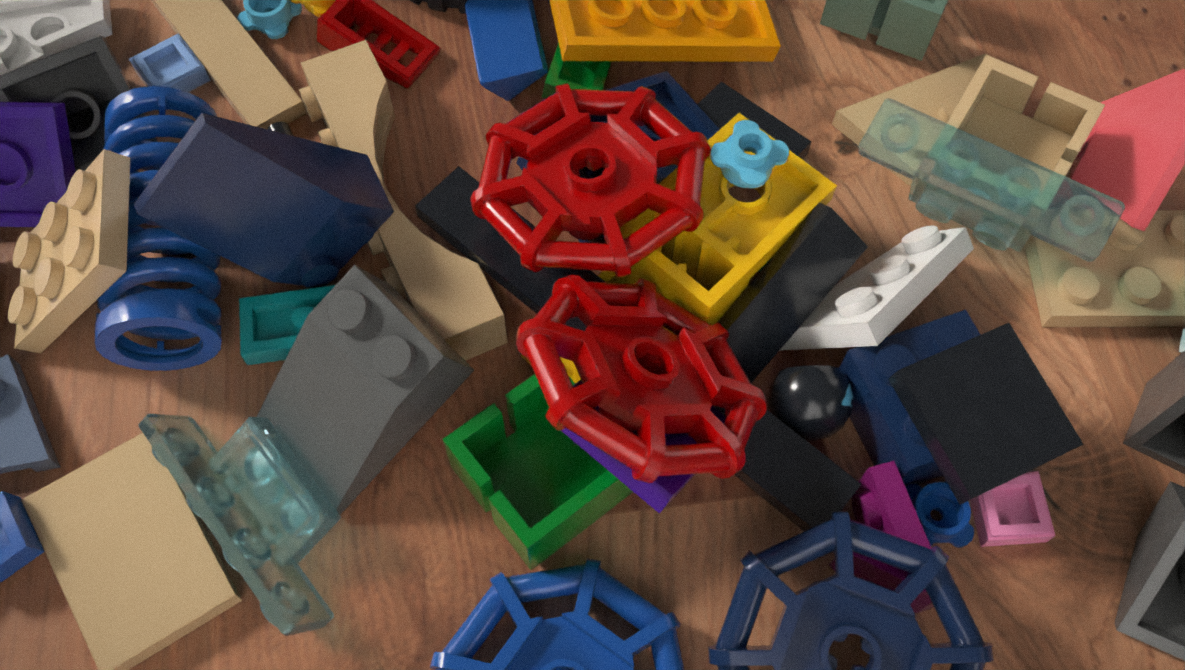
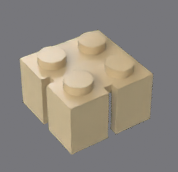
M986 54L927 156L920 185L1031 236L1047 211L1073 161L1104 109L1105 104L1051 82L1043 95L1034 117H1028L1022 113L1039 76Z

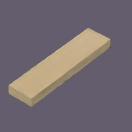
M151 0L176 34L179 33L202 63L210 79L245 124L268 129L273 123L282 121L289 124L307 114L301 98L222 0Z

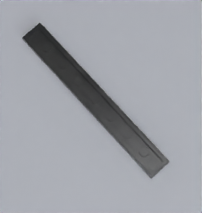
M459 166L415 205L419 219L471 261L478 263L483 271L536 314L552 296L553 285L560 278L573 274L580 276L585 281L605 282L591 270L543 267L541 271L533 272L522 267L519 254L487 220L480 219L473 213L470 197L478 189L480 182ZM516 212L532 230L535 229L532 223ZM578 317L569 318L565 324L585 331L587 328ZM712 405L726 416L725 408ZM768 410L760 420L755 422L744 449L746 454L744 467L734 474L803 531L831 520L832 513L841 512L862 485Z

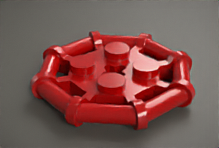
M566 83L556 86V93L505 124L495 123L486 133L488 149L479 187L472 193L470 202L475 216L487 220L519 254L522 267L530 271L539 272L543 267L611 271L615 272L617 278L630 275L632 266L683 231H695L704 218L700 201L704 163L711 152L708 140L704 134L692 132L656 100L655 91L643 86L638 87L635 92L570 89L569 84ZM590 115L607 116L608 123L591 122ZM638 126H648L661 140L653 141ZM519 156L528 160L527 168L523 167L521 176L507 179L511 159ZM673 164L678 166L675 191L657 184L659 168ZM585 166L592 171L605 168L602 175L591 179L581 178L579 169ZM528 202L543 218L535 229L532 230L511 206ZM647 209L661 214L623 239L620 227ZM562 231H568L571 236L580 240H592L603 234L606 244L556 240Z
M573 274L560 278L553 285L552 296L536 316L523 322L518 327L516 346L518 351L530 361L549 407L546 414V419L558 431L565 428L569 429L632 469V476L637 481L651 484L658 476L711 473L721 479L730 478L743 469L746 462L745 446L755 422L760 420L767 411L765 394L761 389L751 384L727 342L730 333L720 323L710 325L658 293L655 283L640 278L635 284L589 282ZM578 317L587 328L585 331L565 324L569 318ZM560 357L573 361L583 384L573 387ZM712 405L725 408L727 418L724 424L710 411ZM597 406H599V409H598L599 412H598L597 410H595L594 408L597 407ZM637 430V435L633 434L632 431ZM688 433L697 444L666 445L665 434Z

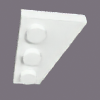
M0 0V75L99 36L107 37L112 35L110 0Z
M931 225L908 233L902 238L901 243L836 284L780 350L878 346L974 249L966 227L939 231L937 226Z

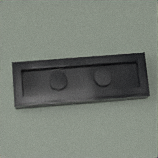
M820 202L717 322L730 333L727 342L751 383L868 248L862 239L831 207Z

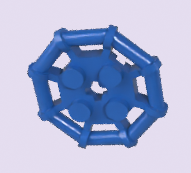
M587 558L586 563L582 565L505 577L500 572L489 579L492 586L443 651L433 653L430 668L433 670H634L633 657L644 649L651 647L655 670H684L676 630L681 626V623L673 612L665 614L600 568L601 561ZM578 594L574 611L562 613L560 617L543 619V616L530 618L521 604ZM593 597L640 631L623 640L589 616ZM507 612L517 628L491 663L472 659Z

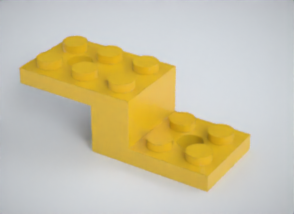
M738 113L708 140L710 148L715 143L725 142L733 134L734 125L739 121L748 119ZM767 134L770 139L775 140L773 137ZM789 150L786 163L775 165L765 184L759 188H754L761 198L754 202H741L730 195L728 189L735 185L731 184L724 177L721 168L715 166L709 156L704 163L700 201L704 218L699 227L693 232L683 231L631 267L630 275L617 278L615 272L602 271L598 276L605 282L635 284L640 278L654 282L658 293L708 324H716L748 287L750 278L776 254L819 202L827 205L832 200L837 185ZM745 151L746 154L755 155V153ZM678 167L662 180L659 185L675 191ZM647 209L620 227L623 239L661 214ZM521 354V357L530 364L529 359ZM560 357L568 376L576 384L581 378L573 361Z

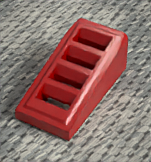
M336 0L317 20V42L330 51L364 41L371 33L378 35L373 43L369 41L367 43L384 77L407 89L411 87L440 54L441 47L373 0ZM354 24L360 26L357 32L350 29ZM391 41L397 44V46L388 55L382 50ZM408 50L417 54L407 67L398 62Z

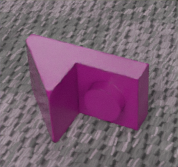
M895 461L869 467L858 481L862 485L852 496V509L856 521L931 549ZM853 552L855 576L895 590L908 575L906 571ZM835 558L829 564L831 569H833L834 571ZM925 589L910 604L915 613L927 611L934 607Z

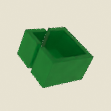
M535 374L505 394L509 423L515 431L506 438L502 412L493 403L442 439L451 468L484 511L487 513L491 510L494 524L530 570H533L633 493L632 490L561 430H556L546 419L549 407Z

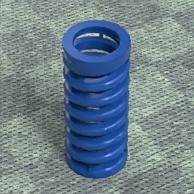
M159 86L140 87L123 92L110 101L105 111V145L103 149L130 157L127 271L97 299V305L101 313H96L95 347L102 357L118 365L149 371H170L203 364L214 358L221 350L222 337L221 325H219L221 322V308L214 301L221 291V279L214 271L220 265L221 256L137 214L134 206L138 199L137 197L142 194L179 144L174 142H152L146 139L155 137L183 139L195 122L185 117L166 115V110L181 111L191 115L196 120L201 113L218 116L206 101L190 92ZM159 110V115L133 119L144 112ZM138 169H143V170H146V171L138 172V171H136V170H138ZM145 223L158 227L144 229L138 225ZM146 252L167 255L191 253L197 257L193 259L174 257L148 258L140 254ZM151 281L188 282L195 286L186 289H158L142 285V283ZM130 332L135 335L162 340H185L199 337L201 340L189 348L167 350L164 349V341H157V348H152L133 342L122 334Z

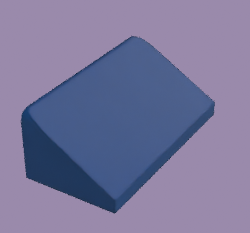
M468 0L465 2L478 79L481 86L509 101L548 73L532 0Z

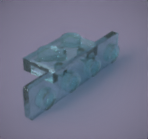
M891 98L884 100L858 147V153L861 156L912 179L908 200L915 202L916 209L924 216L940 223H949L950 220H953L972 229V234L978 241L997 250H1007L1010 247L1021 252L1032 235L1085 261L1092 262L1100 255L1125 210L1124 203Z
M147 414L138 426L152 445L154 457L169 470L187 496L186 501L189 508L198 517L203 519L223 548L222 553L227 563L238 571L259 600L260 608L265 618L285 636L324 628L334 618V614L298 563L341 519V516L269 419L266 417H249L217 452L192 417Z

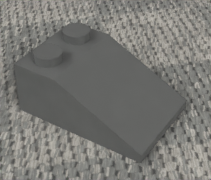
M354 265L307 316L253 425L332 516H340L472 374L474 369L389 283Z

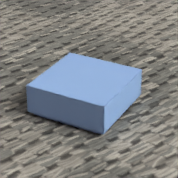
M179 33L129 58L134 70L146 87H172L190 92L211 81L205 67Z

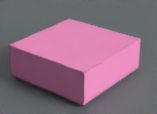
M1039 471L1026 472L970 500L981 547L1045 543L1056 536Z

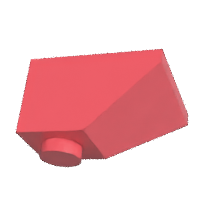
M1185 69L1100 102L1105 104V107L1070 168V181L1128 225L1142 231L1146 230L1185 165Z

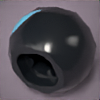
M809 365L780 370L770 385L768 402L773 415L805 440L816 441L829 438L844 427L852 413L854 396L850 382L840 368L830 365Z

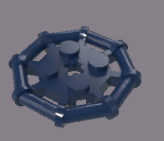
M833 512L831 520L754 554L749 550L740 559L744 567L716 645L708 647L709 663L717 665L719 670H751L749 666L772 665L774 670H836L837 658L829 653V648L834 640L844 642L848 634L861 636L860 648L870 654L869 661L865 667L853 664L850 670H931L932 664L951 663L949 670H983L986 662L994 661L992 643L984 642L946 565L949 556L938 546L928 549L851 520L848 512ZM834 551L836 574L815 581L797 592H794L778 577ZM853 552L906 571L908 575L895 590L855 576ZM768 588L785 604L770 645H747ZM924 589L951 642L929 643L926 636L922 633L910 604Z

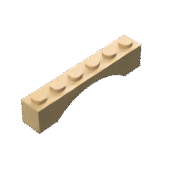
M364 40L301 62L308 86L299 89L311 121L315 122L322 119L326 126V129L318 131L321 142L367 154L394 210L393 214L381 225L367 243L373 256L384 252L390 266L381 269L385 282L389 283L465 361L508 343L504 314L479 264L450 252L423 234L400 211L384 185L383 160L385 147L395 114L387 81L367 41Z

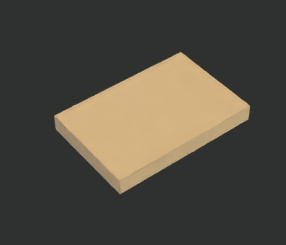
M149 429L22 499V503L98 670H129L242 601L158 438Z

